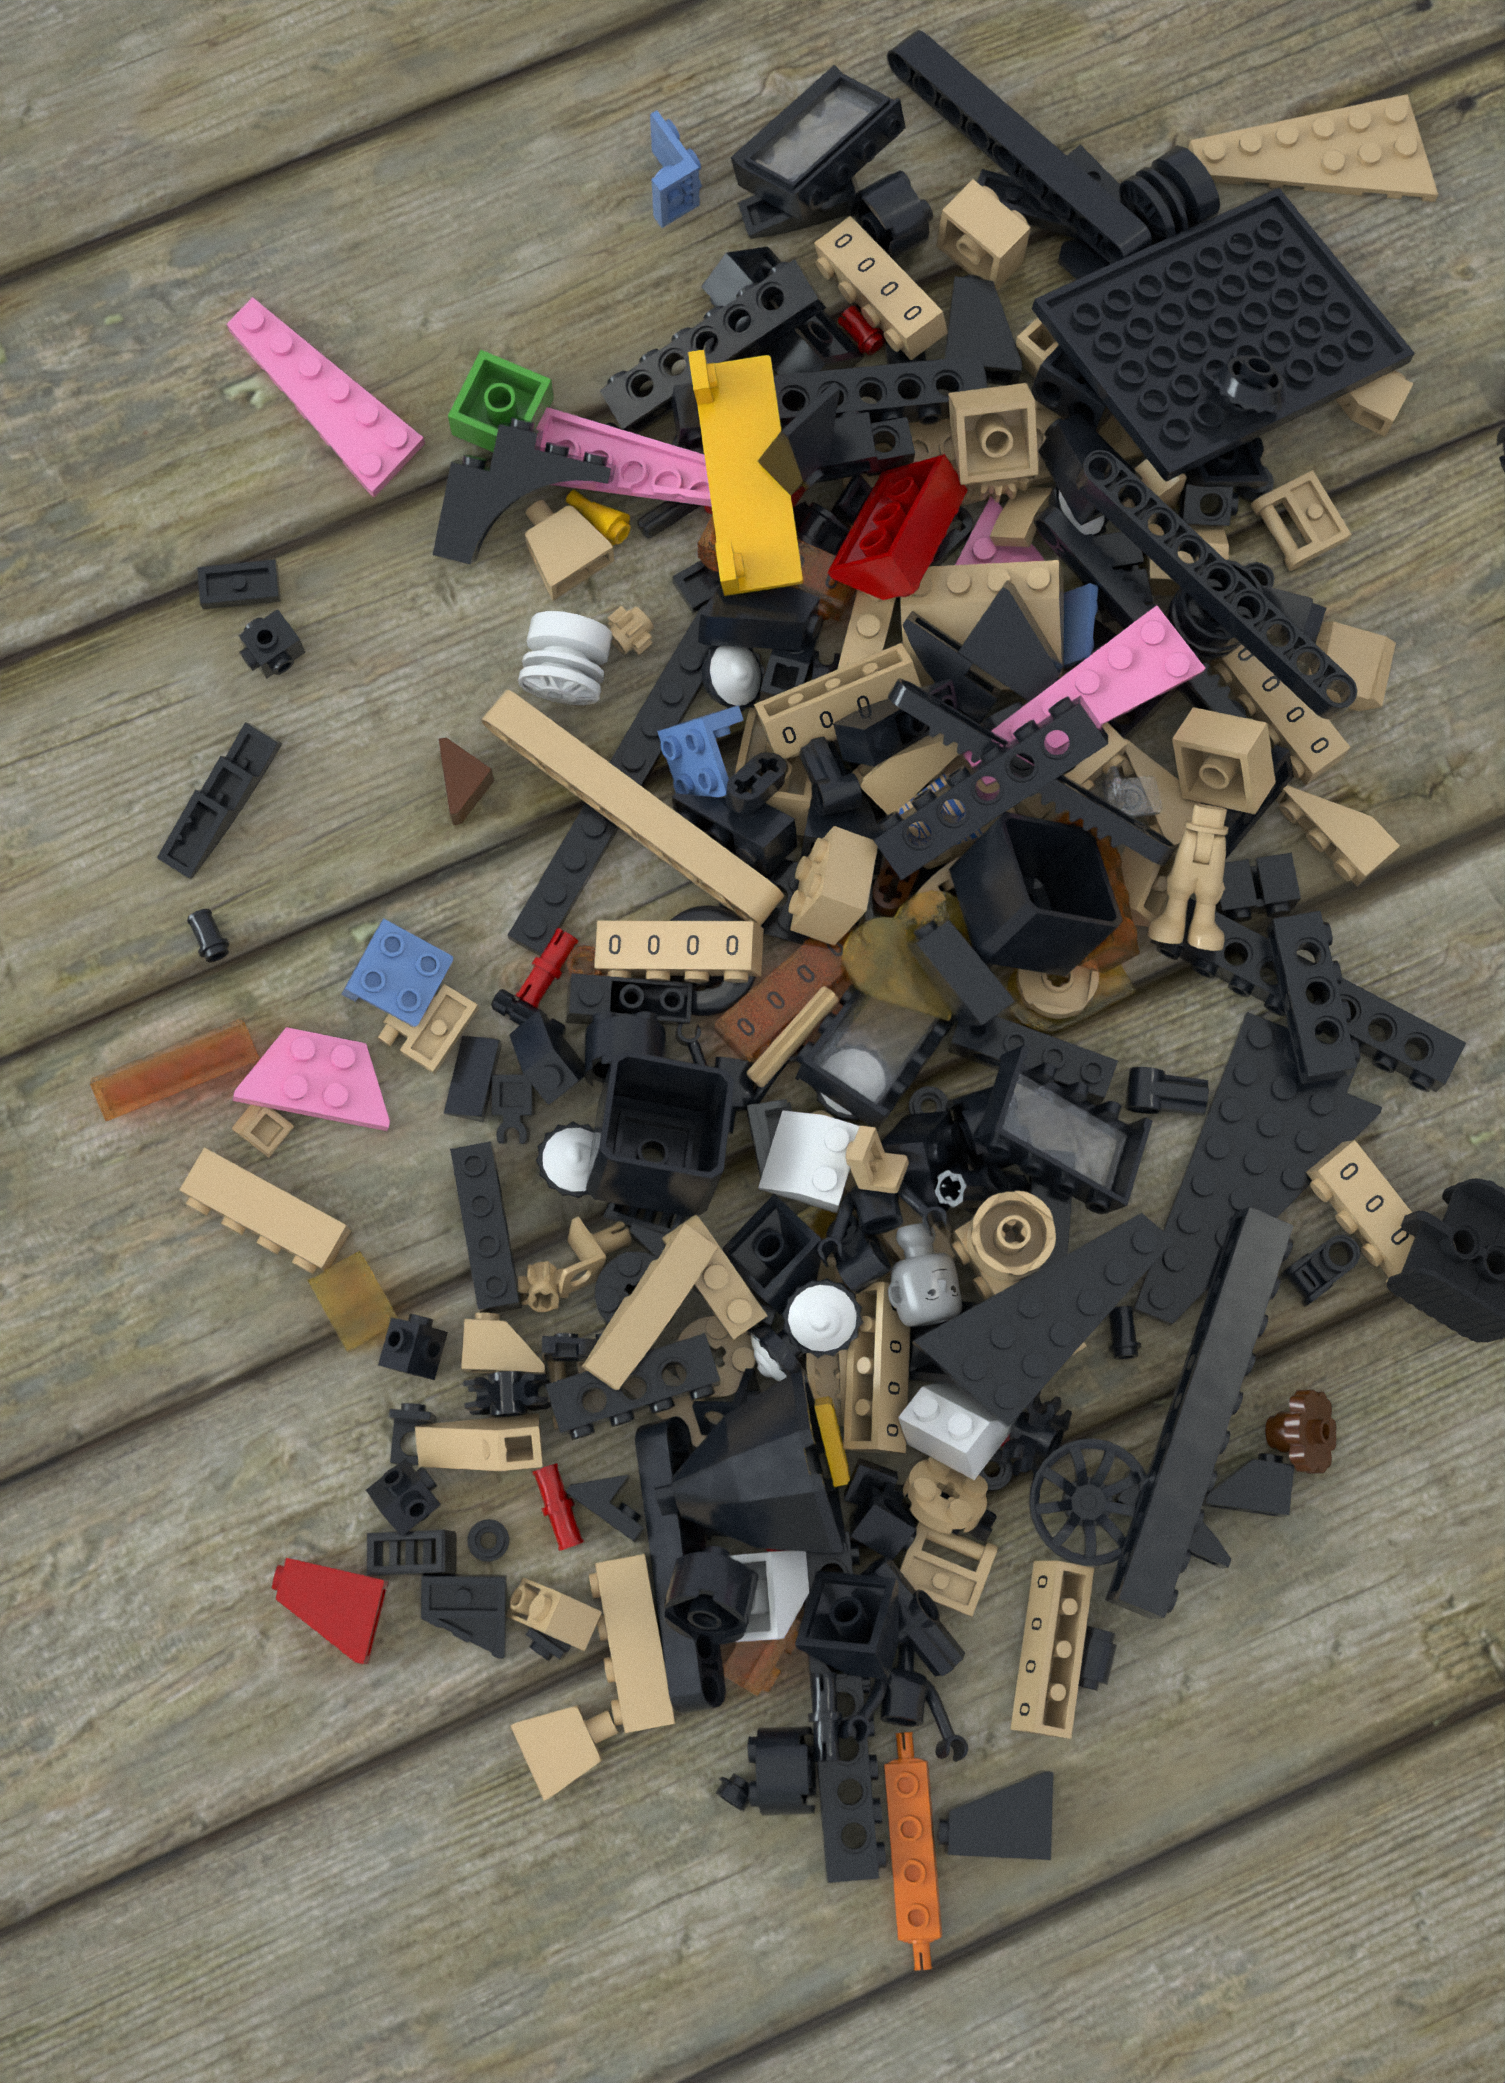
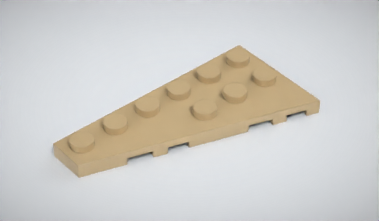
M1408 94L1190 140L1188 147L1206 167L1214 183L1244 185L1245 182L1267 183L1270 188L1281 189L1284 185L1301 186L1304 191L1362 196L1364 192L1387 194V198L1401 199L1402 196L1422 197V201L1435 202L1438 197L1437 188Z

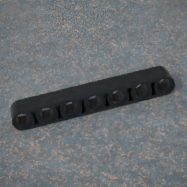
M674 1416L641 1425L635 1434V1446L669 1697L674 1709L679 1713L685 1714L721 1706L726 1696V1685L720 1644H711V1636L700 1634L697 1641L686 1638L674 1631L664 1619V1603L676 1559L690 1553L705 1552L706 1549L703 1526L682 1518L680 1512L662 1516L655 1496L654 1488L671 1484L672 1476L693 1453L691 1435L686 1422L682 1418Z

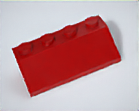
M945 454L889 469L880 474L827 572L832 579L881 600L899 596L908 597L919 589L920 582L929 565L933 562L934 555L945 538L947 530L954 516L958 513L968 491L964 484L960 485L958 474Z

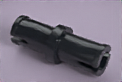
M833 1672L810 1674L812 1713H808V1722L813 1723V1762L841 1761V1756L839 1755L838 1722L842 1721V1712H838L837 1673Z

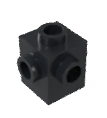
M278 609L265 618L259 617L252 620L245 626L244 632L238 635L244 646V649L239 651L240 655L252 671L259 668L266 679L273 674H283L293 666L295 659L306 653L300 638Z
M411 1313L409 1314L408 1321L391 1317L378 1366L435 1380L448 1332L433 1328L434 1320Z
M406 1458L395 1467L389 1469L379 1480L366 1489L379 1511L401 1537L441 1506L432 1492L437 1487L435 1481L423 1466L416 1471Z

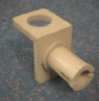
M579 1217L572 1219L568 1243L581 1262L569 1266L562 1271L558 1292L561 1296L597 1282L598 1276L604 1268L606 1255L631 1245V1235L628 1228L620 1231V1229L625 1227L623 1222L619 1221L610 1227L592 1234ZM587 1270V1272L581 1278L571 1282L574 1276H576L578 1273Z

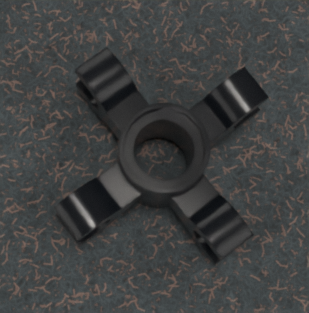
M524 1371L488 1374V1379L484 1377L466 1379L463 1381V1386L468 1387V1392H476L477 1398L473 1402L464 1403L465 1409L469 1410L472 1415L490 1414V1417L521 1416L528 1414V1410L539 1411L551 1408V1402H548V1397H539L538 1390L540 1387L549 1384L550 1381L547 1379L546 1374H525Z
M1040 1391L1026 1406L1027 1411H1023L1018 1416L1011 1430L1009 1441L1003 1446L1001 1462L1007 1463L1010 1458H1018L1012 1466L1014 1475L1018 1476L1021 1472H1027L1030 1469L1035 1474L1042 1461L1052 1451L1060 1447L1064 1432L1069 1428L1072 1411L1068 1409L1062 1415H1055L1061 1408V1397L1055 1396L1051 1402L1042 1403Z

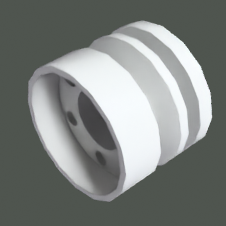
M559 611L536 613L531 619L527 637V646L532 652H528L523 656L522 663L524 668L519 674V686L537 697L568 705L596 703L599 701L601 686L599 684L604 680V671L599 665H603L608 661L612 632L605 625L578 614Z

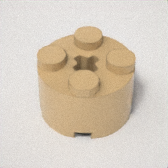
M1024 1191L1003 1192L988 1198L979 1207L968 1228L967 1249L974 1263L988 1276L1009 1282H1016L1035 1273L1049 1258L1056 1243L1055 1225L1051 1211L1039 1198ZM1014 1228L1019 1232L1016 1237L1017 1241L1009 1244L1004 1240L1005 1232H1009Z

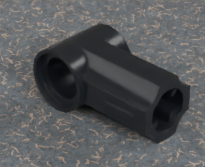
M825 737L811 739L806 746L801 748L799 757L812 784V799L818 815L825 816L860 808L862 805V792L859 781L854 773L847 774L833 741H828Z
M1152 1067L1129 1068L1125 1108L1128 1111L1141 1114H1159L1162 1111L1203 1116L1206 1112L1209 1096L1208 1080L1165 1075V1071Z

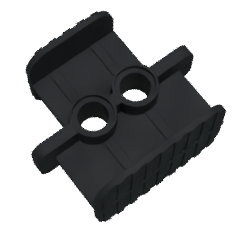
M1472 1178L1444 1189L1442 1199L1448 1204L1443 1220L1425 1211H1415L1404 1216L1401 1228L1414 1236L1415 1239L1402 1272L1389 1277L1387 1288L1398 1298L1404 1299L1408 1304H1412L1416 1309L1435 1318L1439 1323L1448 1326L1449 1329L1456 1331L1462 1337L1478 1343H1487L1505 1338V1188L1498 1186L1490 1180Z

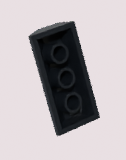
M768 246L726 252L701 287L710 296V301L714 307L726 306L736 299V294L742 288L749 284L757 285L769 277L768 274L772 268L782 262ZM779 294L772 297L768 304V310L778 309L783 303L784 295ZM825 310L758 353L759 356L769 355L771 357L772 368L778 375L852 368L864 357L863 353H860L856 345ZM750 316L742 317L737 322L736 332H743L750 326Z

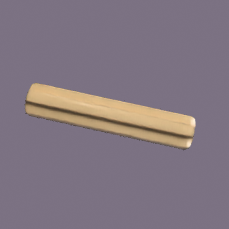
M821 987L747 1071L748 1078L757 1086L764 1087L838 1004V996L829 988Z

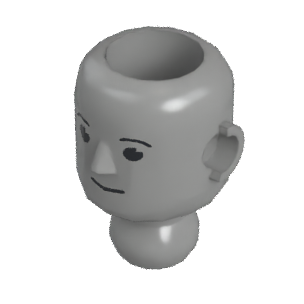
M923 1223L898 1228L896 1239L899 1246L904 1250L905 1259L895 1263L892 1267L891 1284L888 1287L890 1303L896 1307L899 1319L908 1327L949 1321L960 1315L962 1310L958 1273L956 1272L953 1258L945 1253H934L935 1230L932 1226L933 1237H930Z

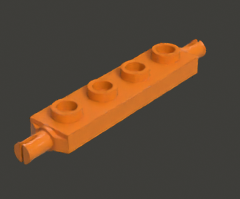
M913 1732L895 1733L898 1759L884 1764L898 1940L913 1944L914 1970L932 1969L930 1943L943 1936L929 1765L927 1760L914 1757Z

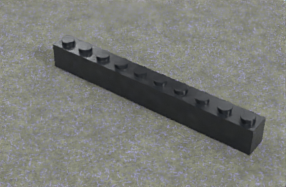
M1250 1206L1234 1213L1105 1601L1149 1619L1165 1618L1166 1613L1169 1614L1176 1604L1178 1590L1175 1589L1179 1574L1186 1570L1191 1558V1550L1188 1549L1192 1534L1199 1530L1203 1522L1204 1510L1201 1507L1206 1493L1208 1494L1212 1490L1217 1479V1470L1214 1467L1218 1455L1225 1451L1230 1439V1431L1227 1430L1231 1415L1237 1413L1242 1403L1243 1392L1240 1391L1244 1376L1249 1375L1256 1359V1354L1252 1351L1256 1339L1261 1337L1266 1329L1268 1315L1265 1312L1269 1300L1275 1297L1280 1287L1281 1278L1277 1275L1281 1263L1288 1258L1293 1247V1239L1290 1238L1294 1227L1292 1224Z

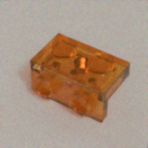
M795 1618L783 1639L737 1642L723 1666L724 1677L756 1696L759 1695L761 1690L769 1693L781 1673V1670L776 1668L775 1665L782 1653L784 1652L790 1656L796 1647L795 1642L799 1632L796 1629L801 1621Z

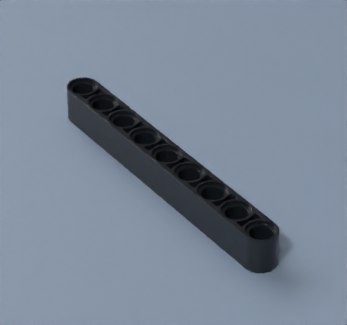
M921 30L913 32L888 51L887 62L889 67L902 82L1064 222L1110 264L1115 263L1151 245L1152 237L1150 231L1138 217L925 32Z
M1096 450L1087 455L1076 475L1075 482L1079 492L1315 714L1324 719H1335L1351 706L1357 697V686L1354 680L1113 454L1105 450ZM1097 469L1101 471L1105 476V480L1095 479L1089 470ZM1118 497H1128L1133 501L1135 507H1125L1121 504ZM1148 524L1160 526L1164 531V535L1160 536L1152 533ZM1183 551L1190 554L1194 563L1182 561L1178 556V552ZM1207 579H1215L1220 582L1223 591L1212 589ZM1237 607L1247 608L1252 613L1253 619L1242 617L1238 613ZM1267 634L1277 636L1281 640L1282 647L1270 644ZM1297 662L1306 663L1310 667L1312 675L1300 672ZM1327 689L1336 691L1341 698V703H1335L1330 700L1326 692Z

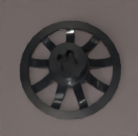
M1094 1438L1078 1439L1063 1444L1052 1451L1042 1461L1034 1474L1029 1494L1031 1519L1036 1532L1044 1544L1056 1555L1079 1565L1100 1566L1119 1560L1126 1537L1108 1517L1110 1513L1133 1517L1136 1506L1113 1502L1112 1496L1139 1483L1140 1490L1142 1491L1147 1476L1143 1467L1124 1448L1106 1440ZM1080 1449L1104 1451L1101 1463L1092 1477H1087L1086 1465ZM1070 1453L1075 1470V1481L1072 1483L1050 1469L1060 1458ZM1116 1456L1125 1462L1133 1473L1106 1486L1103 1482ZM1044 1478L1064 1492L1061 1501L1039 1504L1040 1489ZM1064 1511L1068 1518L1058 1533L1052 1537L1045 1527L1041 1514ZM1077 1525L1082 1526L1084 1532V1555L1072 1552L1061 1546ZM1099 1525L1119 1548L1106 1554L1096 1555L1095 1527Z

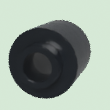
M1086 1626L1078 1686L1098 1691L1099 1683L1108 1685L1117 1647L1116 1644H1113L1115 1633Z

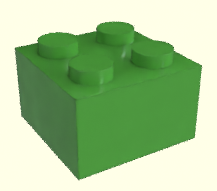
M480 350L448 414L451 434L494 452L499 424L504 422L510 423L511 417L535 422L533 429L537 428L546 408H550L554 400L552 379Z

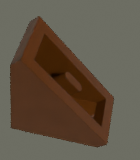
M447 737L439 738L449 812L453 825L462 824L495 780L490 767Z

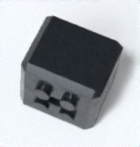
M1004 812L949 869L973 950L984 963L1066 976L1113 933L1123 921L1096 839L1089 831H1085L1083 827Z
M626 1050L612 1057L598 1101L586 1190L595 1200L692 1217L695 1214L700 1216L706 1212L724 1171L735 1080L726 1069ZM647 1148L655 1149L660 1152L663 1160L657 1163L647 1161L642 1156L641 1151Z

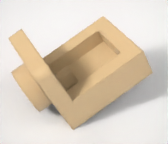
M860 1126L854 1141H851L847 1146L846 1163L851 1168L858 1189L886 1193L898 1192L909 1164L907 1156L885 1153L875 1127Z

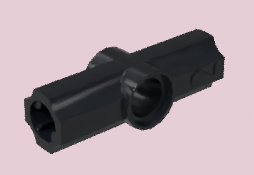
M988 1163L979 1170H946L938 1176V1184L934 1192L940 1204H949L952 1208H964L970 1214L975 1215L983 1202L991 1196L1012 1191L1028 1193L1030 1185L1025 1175H1017L1013 1171H1002L997 1165Z
M889 1556L878 1558L860 1574L897 1578L899 1583V1642L903 1644L908 1642L935 1677L946 1675L963 1660L965 1652L940 1622L939 1611L932 1598L921 1589L915 1590Z

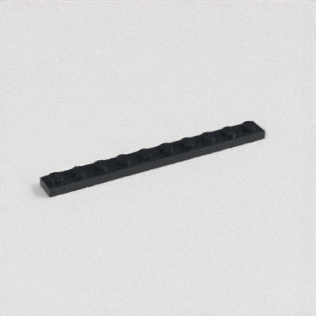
M704 604L699 609L609 762L642 787H644L663 754L657 731L680 724L703 686V662L709 653V649L714 647L713 645L698 643L700 614L706 606ZM587 803L584 804L508 933V939L539 956L542 955L555 934L556 928H561L617 833L618 826Z

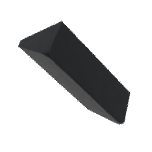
M462 1036L444 1114L484 1122L492 1089V1075H495L502 1047L500 1040Z

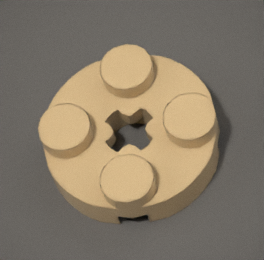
M1089 955L1068 975L1063 976L1068 978V983H1062L1060 987L1053 986L1052 981L1047 980L1046 975H1052L1048 973L1018 969L1016 977L1017 988L1021 994L1023 1004L1028 1009L1034 1010L1042 1016L1055 1019L1079 1015L1091 1002L1099 982L1098 967L1094 959L1092 961Z
M715 1315L702 1317L689 1324L680 1334L678 1341L705 1333L709 1347L715 1350L719 1348L724 1349L726 1353L722 1359L725 1364L720 1368L716 1365L721 1385L713 1387L715 1394L708 1396V1398H727L736 1394L745 1369L754 1368L756 1360L754 1358L751 1336L745 1331L733 1340ZM675 1365L677 1375L680 1381L684 1383L687 1373L681 1366Z
M930 1456L928 1459L918 1462L912 1468L903 1486L904 1498L908 1493V1498L912 1503L909 1509L914 1517L928 1528L940 1533L951 1534L953 1529L965 1528L963 1533L971 1531L979 1523L987 1507L986 1492L988 1491V1484L982 1476L978 1475L973 1480ZM942 1492H945L951 1497L946 1500L940 1495Z

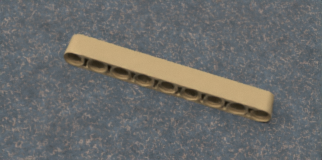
M506 689L481 719L483 725L496 737L717 901L740 916L744 921H754L761 926L785 897L781 890L771 881L514 692Z

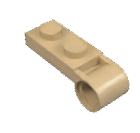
M695 1214L684 1223L718 1248L694 1285L728 1335L734 1340L767 1317V1314L707 1227ZM677 1228L662 1237L665 1246Z

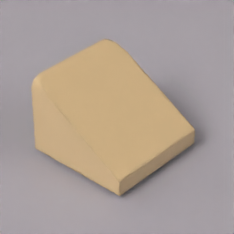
M250 1105L234 1124L232 1130L269 1158L294 1126L272 1108Z

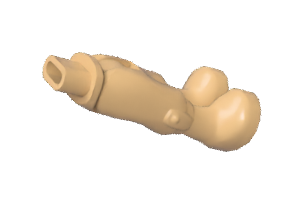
M1194 804L1192 819L1186 820L1185 827L1187 829L1180 842L1172 871L1166 878L1169 895L1164 912L1151 921L1147 932L1149 938L1170 944H1180L1183 942L1187 904L1190 896L1194 893L1196 895V905L1189 926L1187 942L1191 946L1204 950L1219 951L1223 949L1225 936L1224 932L1216 925L1215 907L1225 890L1223 876L1226 858L1225 835L1228 833V827L1224 826L1227 809L1205 804Z

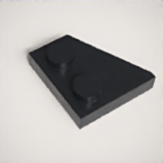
M556 1333L554 1336H542V1354L545 1361L585 1362L602 1333L595 1334V1339L579 1338V1334Z
M423 1574L421 1576V1619L438 1628L442 1627L452 1632L453 1636L467 1643L471 1642L491 1652V1655L498 1659H505L507 1575Z

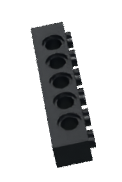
M794 259L790 263L786 261L776 265L770 270L769 277L757 285L749 284L742 288L736 294L735 300L726 306L720 305L709 310L704 315L702 322L693 328L687 327L674 334L671 338V343L660 350L653 349L639 359V364L629 371H620L610 377L607 381L608 385L599 391L624 431L638 434L673 411L672 396L674 385L692 384L688 352L703 350L708 340L718 338V346L714 352L705 354L707 364L752 358L826 309L825 304L797 261ZM779 294L784 295L783 303L778 309L768 310V304L772 297ZM750 316V326L743 332H736L737 322L742 317ZM684 359L686 361L684 371L677 376H672L671 369L674 363ZM647 381H653L652 392L646 397H640L639 391L641 386Z
M1081 695L1071 701L1069 696L1058 701L1048 710L1050 716L1038 724L1034 720L1025 723L1013 733L1016 737L1014 740L1003 747L1000 743L989 747L980 754L981 762L969 770L965 765L956 769L945 778L947 783L936 792H933L931 788L923 791L911 801L912 808L901 815L898 811H894L877 824L880 829L876 831L873 841L901 880L1108 745V734ZM1060 730L1068 736L1069 742L1061 748H1054L1047 743L1045 737L1051 731ZM1024 753L1032 757L1034 765L1029 770L1021 771L1012 765L1011 759L1017 754ZM990 776L998 781L1000 788L993 793H985L978 788L977 781L982 777ZM957 799L964 804L966 810L961 815L953 816L944 810L943 804L947 800ZM915 822H924L930 827L931 834L925 838H918L911 833L909 826Z

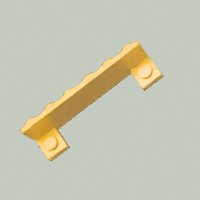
M704 350L688 352L693 390L698 406L717 541L715 547L724 596L802 584L803 575L791 495L758 462L763 453L781 432L771 357L764 355L707 364Z

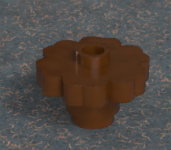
M1314 1389L1297 1390L1290 1397V1411H1280L1277 1415L1268 1418L1265 1427L1266 1440L1270 1448L1278 1449L1281 1453H1289L1290 1462L1294 1465L1297 1472L1323 1474L1332 1464L1331 1451L1336 1448L1337 1444L1336 1422L1331 1418L1332 1405L1323 1391L1316 1392Z

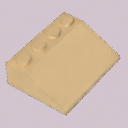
M1059 560L929 566L920 582L919 589L908 597H901L902 624L913 611L960 644H963L1008 580L1016 587L1063 665L1058 678L1064 676V574ZM902 625L903 646L914 663L921 687L934 684L935 682L925 671L911 647ZM974 663L970 667L972 671L1002 690L1001 692L1013 691Z

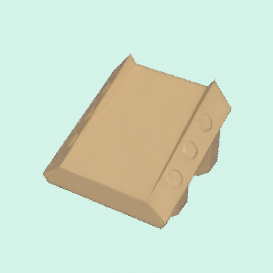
M1322 622L1315 644L1354 680L1357 686V697L1349 709L1363 711L1382 707L1396 643L1387 636L1337 622ZM1310 667L1308 668L1306 675H1312ZM1327 689L1326 692L1330 700L1335 703H1341L1339 694L1334 690Z

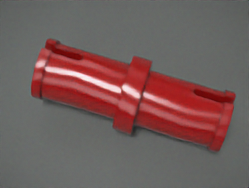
M556 928L555 934L540 958L535 957L531 964L534 967L515 997L538 1008L539 1003L554 979H560L563 974L560 969L579 941L566 931L563 933L562 929Z
M558 1463L532 1471L535 1476L545 1505L541 1510L544 1516L548 1515L558 1544V1550L562 1551L584 1543V1539L581 1537L572 1510V1506H575L573 1498L568 1499L558 1469Z

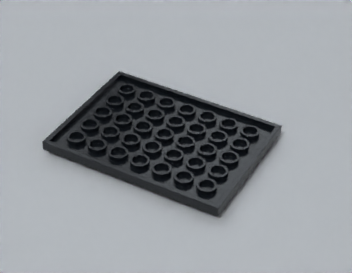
M1280 188L1034 299L1031 308L1165 482L1410 363L1415 354ZM1237 356L1262 357L1268 360L1282 376L1284 384L1283 396L1286 402L1282 403V409H1275L1273 413L1263 411L1258 414L1253 409L1244 410L1239 404H1231L1228 397L1220 396V389L1213 385L1215 379L1212 375L1217 372L1218 368H1222L1230 359Z

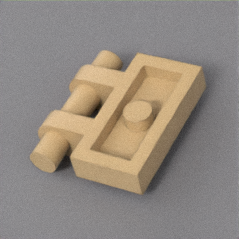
M444 984L437 995L431 1000L418 1026L412 1027L388 1014L383 1021L386 1026L377 1038L391 1047L399 1034L406 1037L407 1040L400 1049L401 1054L431 1073L436 1074L478 1011L479 1006Z

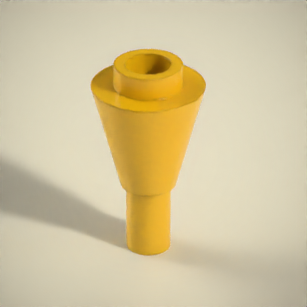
M572 490L567 495L566 503L580 512L612 546L621 544L628 537L631 530L629 514L597 502H591L576 490Z

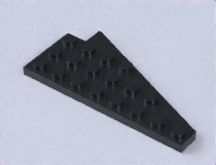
M1249 1012L1244 1015L1163 1228V1232L1173 1242L1147 1270L1133 1307L1135 1312L1172 1325L1211 1285L1234 1213L1250 1206L1277 1218L1312 1182L1306 1172L1342 1142L1354 1140L1381 1113V1106L1347 1093L1355 1070L1349 1076L1301 1084L1289 1029ZM1318 1040L1319 1042H1321V1043H1323V1044L1329 1045L1328 1043H1325V1042H1323V1041Z

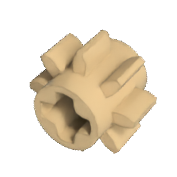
M620 606L608 617L610 621L608 625L611 627L609 630L612 632L611 643L622 654L625 655L629 651L634 650L640 655L652 644L650 640L652 636L649 633L654 630V625L638 607L635 606L631 610L626 611Z
M549 1261L527 1265V1276H518L517 1278L518 1292L521 1293V1304L523 1306L529 1304L533 1310L539 1313L559 1309V1298H568L569 1294L561 1296L558 1292L561 1274L564 1269L557 1270Z

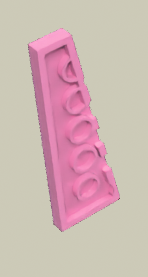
M253 297L227 323L230 333L261 369L267 372L273 383L281 392L283 391L296 406L298 412L311 423L323 441L342 459L343 464L372 497L375 498L425 445L424 438Z
M546 408L536 430L543 431L540 447L545 448L546 442L557 443L570 447L568 454L584 457L585 451L608 456L607 463L616 465L614 479L608 484L577 480L550 485L712 507L704 454L552 408Z
M1156 605L994 728L992 732L1011 742L1016 738L1013 733L1022 725L1031 720L1038 724L1050 716L1048 710L1058 701L1068 696L1073 701L1080 695L1103 726V724L1130 712L1148 700L1162 695L1200 675L1206 668ZM1060 730L1051 731L1045 737L1047 743L1054 748H1061L1069 742L1068 736ZM968 750L963 753V757L971 767L981 762V760L976 763L971 761V751ZM990 776L980 778L986 787L997 782L995 778Z

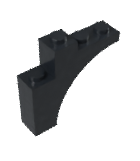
M511 417L510 423L504 422L499 424L490 467L486 466V459L471 455H464L463 460L451 462L433 555L472 564L477 561L481 546L491 527L521 497L543 486L559 482L578 480L608 484L614 479L616 465L607 463L608 456L585 451L584 457L568 454L570 447L557 443L546 442L545 448L540 447L543 431L533 429L535 422Z

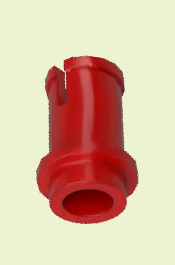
M851 306L842 313L846 318L845 320L843 317H839L838 324L857 342V348L860 353L866 352L868 355H873L885 343L882 329L878 327L873 328L856 306Z

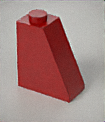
M286 1557L284 1566H277L272 1582V1590H277L276 1600L355 1663L369 1664L389 1581Z

